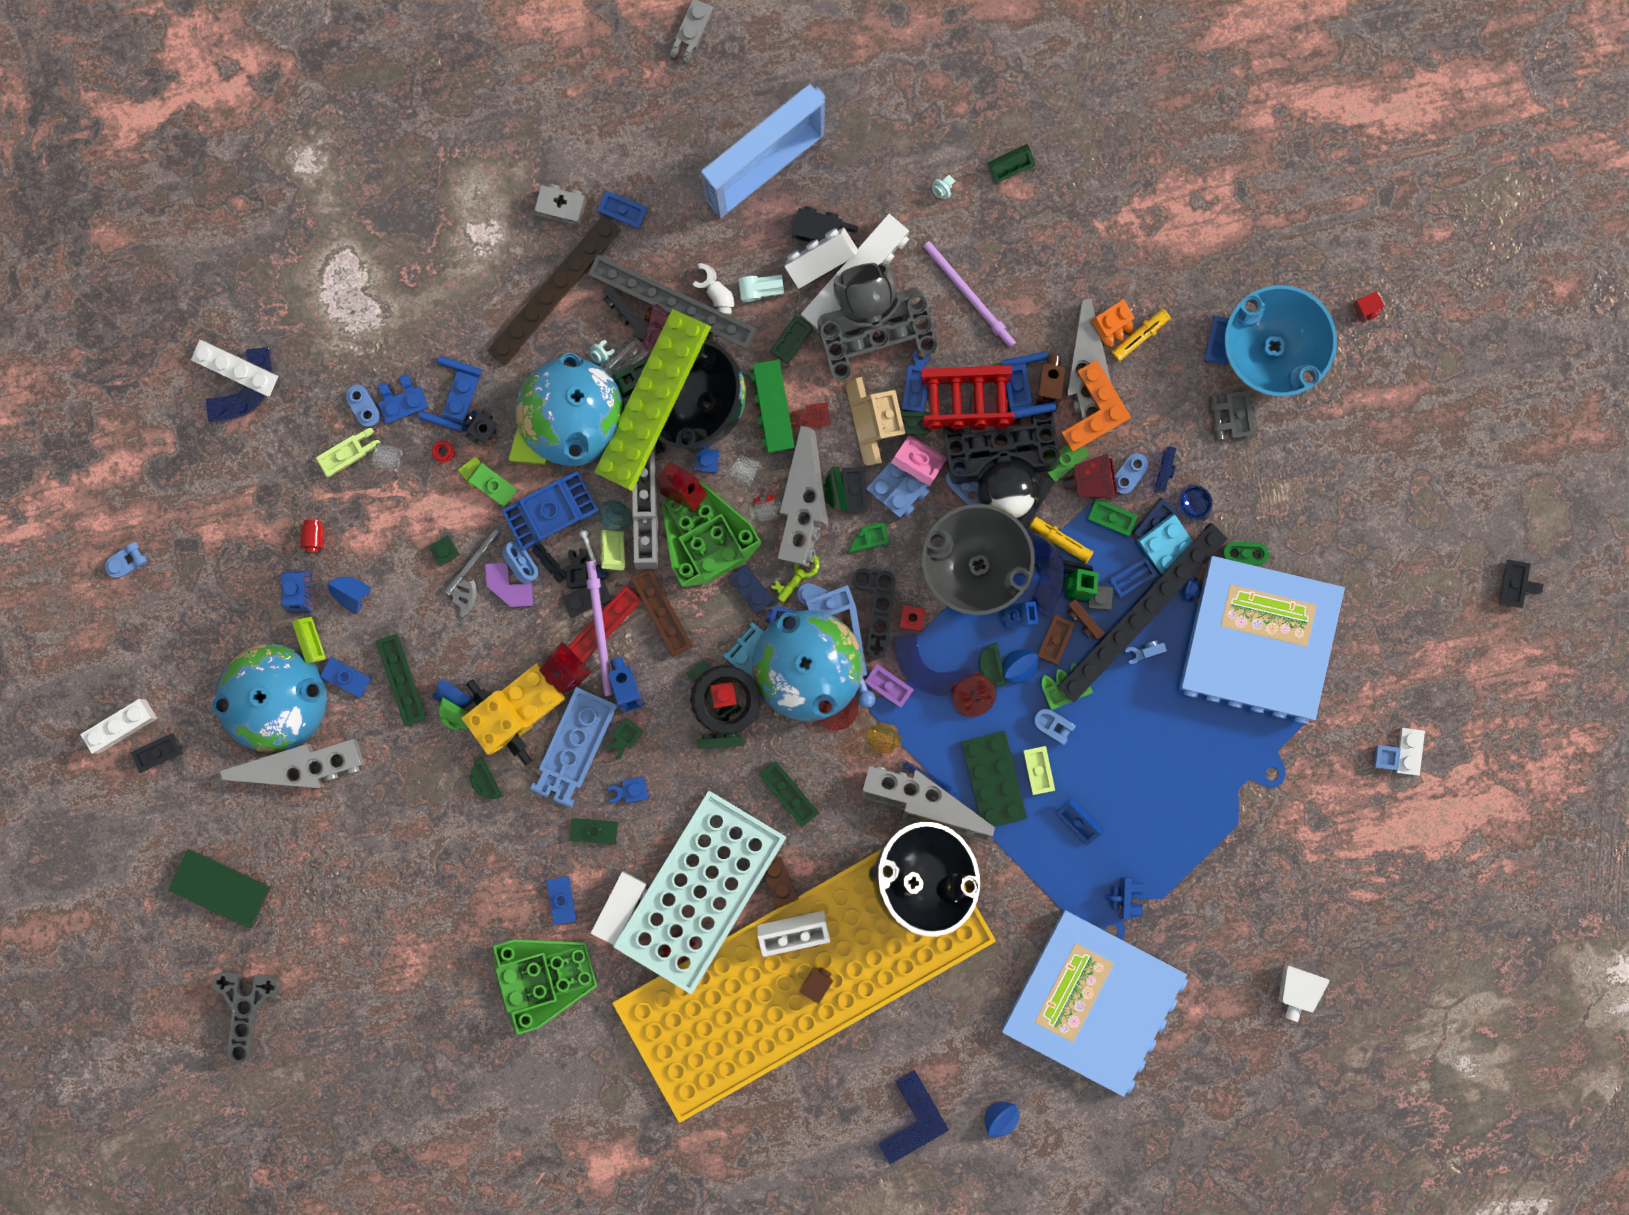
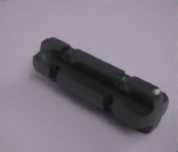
M542 544L535 546L532 549L533 554L540 558L539 561L550 574L554 575L553 577L558 583L563 582L567 578L566 572L560 569L561 566L549 553H546L547 550Z

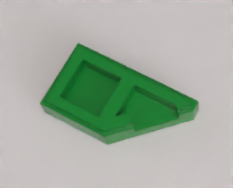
M885 522L862 527L850 546L849 553L890 544Z

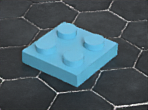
M1175 514L1169 515L1137 540L1160 575L1193 541Z

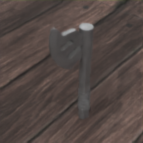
M495 528L443 590L449 596L452 595V601L460 607V617H464L473 608L477 595L475 582L465 581L464 577L499 536L500 532ZM461 586L469 589V593L461 592L457 587ZM459 597L468 599V603L465 604L464 602L460 601Z

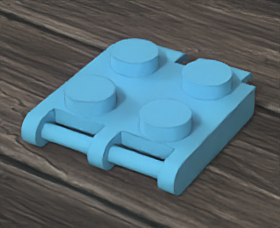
M752 622L748 631L741 638L738 637L737 643L728 653L725 652L722 656L736 668L744 670V672L753 677V654L756 644L764 631ZM755 630L754 634L745 643L746 638ZM742 645L739 651L736 652V654L733 657H731V655L739 648V646Z

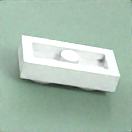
M1400 728L1398 748H1401L1399 768L1395 770V773L1420 776L1425 731Z

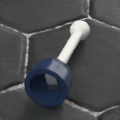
M582 529L579 535L585 542L591 561L595 560L597 578L605 580L609 577L607 569H603L601 564H597L587 538L588 531Z

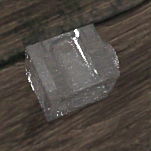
M377 443L371 465L397 473L403 451L397 447Z
M739 454L729 475L750 487L760 469V464Z

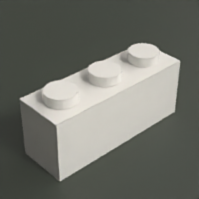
M844 227L839 230L834 228L825 234L826 238L820 241L815 239L806 245L807 249L801 252L796 250L788 255V260L784 267L798 289L856 256L858 249Z
M138 699L80 735L92 754H100L155 721L157 717L146 699Z
M623 871L591 934L615 945L634 914L638 902L643 899L648 891L646 889L648 883Z
M824 910L757 925L758 939L763 957L830 942L829 928Z

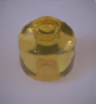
M882 722L876 723L874 727L871 726L867 735V744H870L871 749L886 754L893 753L895 748L900 747L902 735L898 733V728L895 725Z

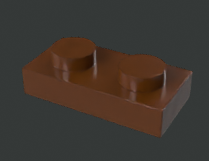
M1076 599L1067 605L1069 609L1067 611L1068 615L1075 622L1079 620L1084 626L1082 631L1089 639L1093 637L1097 640L1105 634Z
M1054 615L1038 651V657L1058 665L1076 623Z
M782 857L773 860L764 876L777 908H780L799 899Z

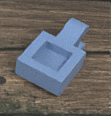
M1156 640L1144 644L1145 649L1138 650L1135 647L1126 648L1124 650L1125 653L1132 651L1135 654V658L1128 661V664H1135L1141 659L1166 652L1165 644H1158Z

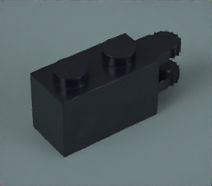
M805 206L804 209H798L792 238L810 243L815 239L820 241L826 238L825 234L834 228L839 230L844 227L848 232L857 233L859 227L842 222V219L838 218L839 215L826 212V214L817 213L815 208Z

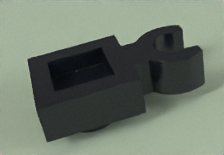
M579 548L580 554L578 557H576V551L569 550L568 557L572 561V565L566 566L567 588L569 589L587 587L588 573L587 565L584 563L588 555L586 549Z

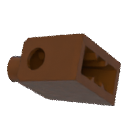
M1049 355L1047 364H1043L1039 376L1035 405L1055 401L1056 408H1058L1062 397L1066 369L1060 366V356Z

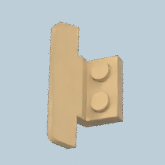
M858 377L847 383L846 390L864 464L868 466L882 463L877 441L904 435L905 430L896 391L892 390L866 396L863 379Z

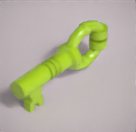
M815 555L813 562H811L814 565L811 572L805 573L804 570L800 569L799 565L794 564L795 574L785 587L781 586L778 581L774 582L776 585H772L771 588L775 591L778 590V600L784 603L802 579L810 578L818 573L820 566L818 556Z

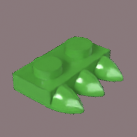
M1072 663L1071 668H1070V671H1071L1077 664ZM1060 669L1056 673L1057 684L1046 675L1042 678V691L1050 710L1071 702L1056 687L1067 676V673ZM1089 687L1078 699L1093 693L1091 687Z

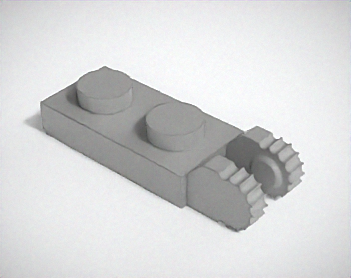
M692 0L675 38L676 41L670 52L671 57L675 58L679 53L681 44H684L688 48L683 55V62H689L694 49H697L714 7L698 0Z

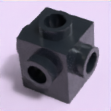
M472 410L464 418L461 429L467 433L465 437L477 444L478 441L486 443L487 440L490 441L494 437L497 424L492 421L494 417L484 410L481 413ZM481 424H484L482 429L479 431V426Z

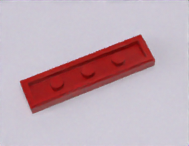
M627 585L602 610L606 639L643 601ZM594 619L568 646L583 663L598 649Z

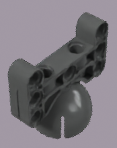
M861 264L843 271L840 276H836L833 284L834 296L843 310L823 314L817 321L828 367L836 380L842 381L850 376L851 366L849 358L914 339L917 348L924 355H930L936 351L938 344L926 298L918 288H910L896 293V278L892 269L887 264ZM920 298L918 303L910 304L912 299ZM925 318L922 324H916L918 319ZM829 323L834 324L831 329H824L825 325ZM882 331L879 337H872L875 332ZM924 339H930V342L928 344H921V342ZM839 344L837 349L829 350L831 345ZM837 365H845L843 369L835 370V367Z

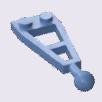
M848 585L807 600L806 604L809 610L820 611L830 615L850 610L853 633L859 642L863 654V676L867 675L856 605ZM862 677L857 701L861 707L870 708L875 703V695L867 689Z

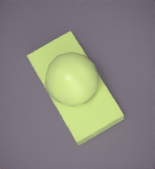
M601 529V568L624 570V532Z

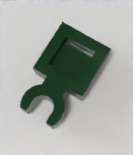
M625 718L612 735L617 741L609 744L606 752L609 753L612 748H617L619 753L615 759L619 760L623 756V748L626 746L631 750L644 731Z

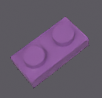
M876 664L865 680V684L900 708H902L914 690L878 664Z

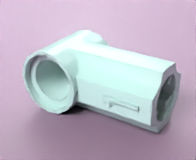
M782 275L760 278L758 276H747L738 279L741 302H754L764 297L784 295Z

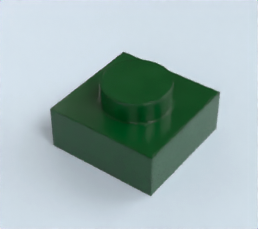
M448 535L429 546L439 566H443L460 556Z

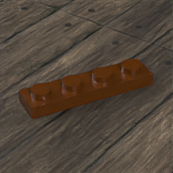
M645 569L630 577L672 656L675 657L692 648L691 641L652 569Z

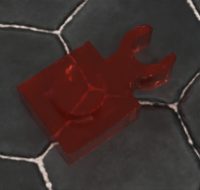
M827 402L805 405L806 412L803 413L800 411H792L790 413L791 416L798 415L800 417L798 422L792 423V426L795 427L800 426L804 422H807L810 428L831 425Z

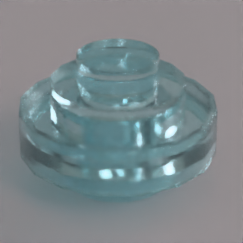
M616 500L604 502L598 513L601 523L615 531L626 529L632 520L630 509L625 504Z

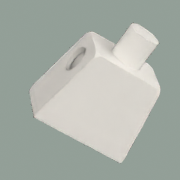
M1284 964L1279 1001L1289 1005L1285 1018L1298 1022L1302 1009L1313 1013L1330 980Z

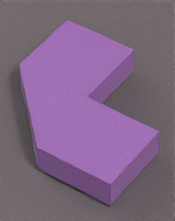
M507 562L485 564L486 585L511 608L534 606L532 583L510 585Z

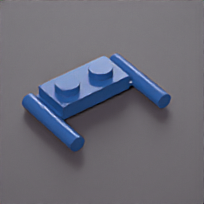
M1046 351L1002 360L1003 366L1012 365L1011 382L1006 383L1010 410L1015 413V419L1057 410L1055 401L1033 406L1026 364L1048 360Z
M439 356L437 364L457 370L458 372L454 378L443 411V417L421 410L418 419L461 433L463 420L469 412L482 369Z

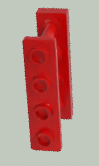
M1012 365L921 369V385L929 387L930 415L924 416L923 427L938 430L942 427L950 426L953 429H961L965 426L985 428L987 425L1008 427L1010 424H1014L1015 413H1007L1005 384L1011 382ZM994 382L997 389L998 413H984L983 384ZM964 383L974 385L975 414H962L960 385ZM940 384H949L951 386L953 415H939L938 386Z

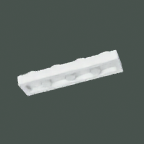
M199 340L191 358L192 361L266 396L271 395L278 379V375L203 340Z

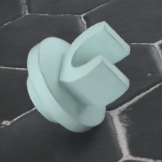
M950 175L943 181L935 179L932 182L934 195L938 198L948 199L951 195L950 188L955 180Z
M606 340L601 341L599 345L594 344L590 347L591 359L600 365H605L615 352L614 349L609 352L603 349L607 343Z

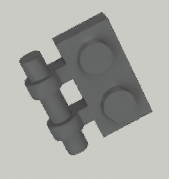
M1249 391L1225 394L1226 403H1220L1219 395L1210 396L1211 405H1209V410L1213 415L1214 425H1212V432H1215L1216 441L1225 440L1224 431L1230 430L1231 439L1255 435ZM1227 410L1229 423L1222 422L1221 411Z

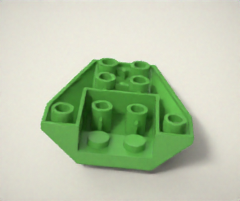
M699 481V483L707 493V496L695 512L669 498L661 502L671 567L682 587L702 585L713 581L745 563L762 543L751 523L702 481Z
M511 940L492 946L496 979L505 1012L516 1035L540 1028L597 987L585 942Z

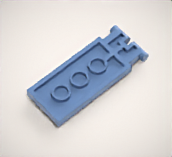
M576 687L540 765L539 770L543 771L538 783H532L530 791L546 798L549 797L551 791H554L556 794L553 801L571 809L575 801L571 797L576 787L581 788L618 705Z

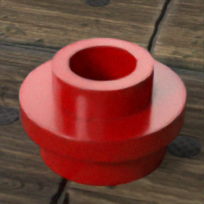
M440 440L433 445L432 456L440 463L449 462L454 456V447L450 442ZM442 448L447 449V454L444 456L439 454Z

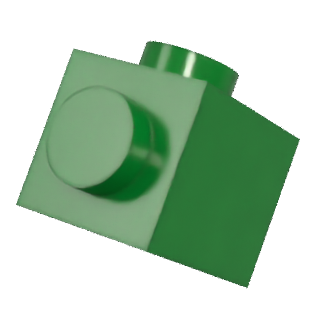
M1077 569L1067 576L1064 582L1066 598L1087 602L1098 593L1099 573Z

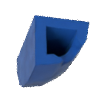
M340 577L328 583L329 591L335 600L354 614L360 611L363 606L360 604V601L365 596H368L371 590L370 586L352 577Z
M441 679L436 687V692L432 694V698L439 703L443 697L460 708H465L473 702L471 697L446 679Z

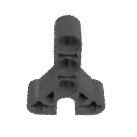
M224 971L218 973L213 978L212 986L214 990L223 995L232 1010L227 1057L232 1063L241 1064L252 1056L257 1010L270 997L279 994L282 990V981L278 976L254 975L251 994H246L242 990L243 972ZM225 978L226 981L232 984L225 986L224 983H221V979ZM271 981V985H273L275 988L273 990H270V988L262 985L270 983ZM242 1001H246L249 1004L250 1010L248 1013L241 1010L240 1005ZM239 1024L246 1026L247 1034L245 1036L239 1034ZM237 1047H241L244 1050L245 1055L243 1058L236 1056L235 1050Z

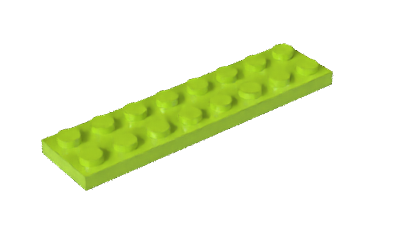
M674 309L671 310L620 417L617 430L606 446L594 473L631 491L634 490L711 326Z

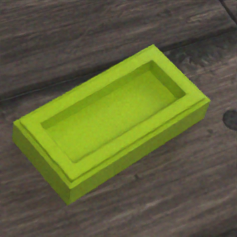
M312 617L292 621L306 664L325 660L326 657Z

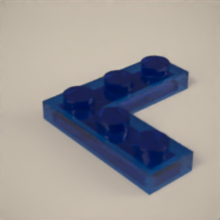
M915 1070L895 1081L917 1121L878 1143L889 1164L894 1163L949 1131Z

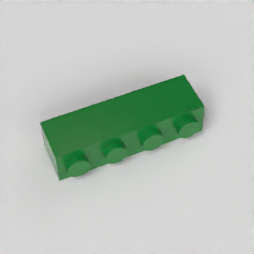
M780 359L753 364L754 370L750 371L752 384L756 383L758 392L753 394L755 406L760 405L761 414H758L757 417L759 428L764 427L765 436L761 437L763 450L768 449V455L794 451L795 446Z

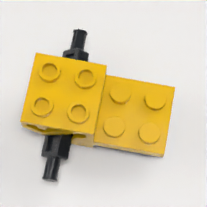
M539 663L528 669L502 691H495L491 695L485 689L481 690L474 679L466 683V686L474 695L472 699L477 706L461 719L488 755L507 746L513 756L518 755L525 766L533 761L524 750L526 745L520 737L530 730L537 721L565 700L561 692L546 682L545 677L539 671L541 667Z

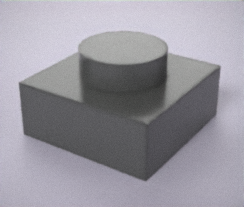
M1098 586V593L1088 601V608L1111 610L1113 587Z

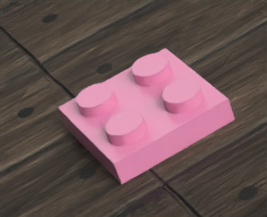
M909 435L891 463L900 470L914 476L918 481L930 486L947 459L946 456Z

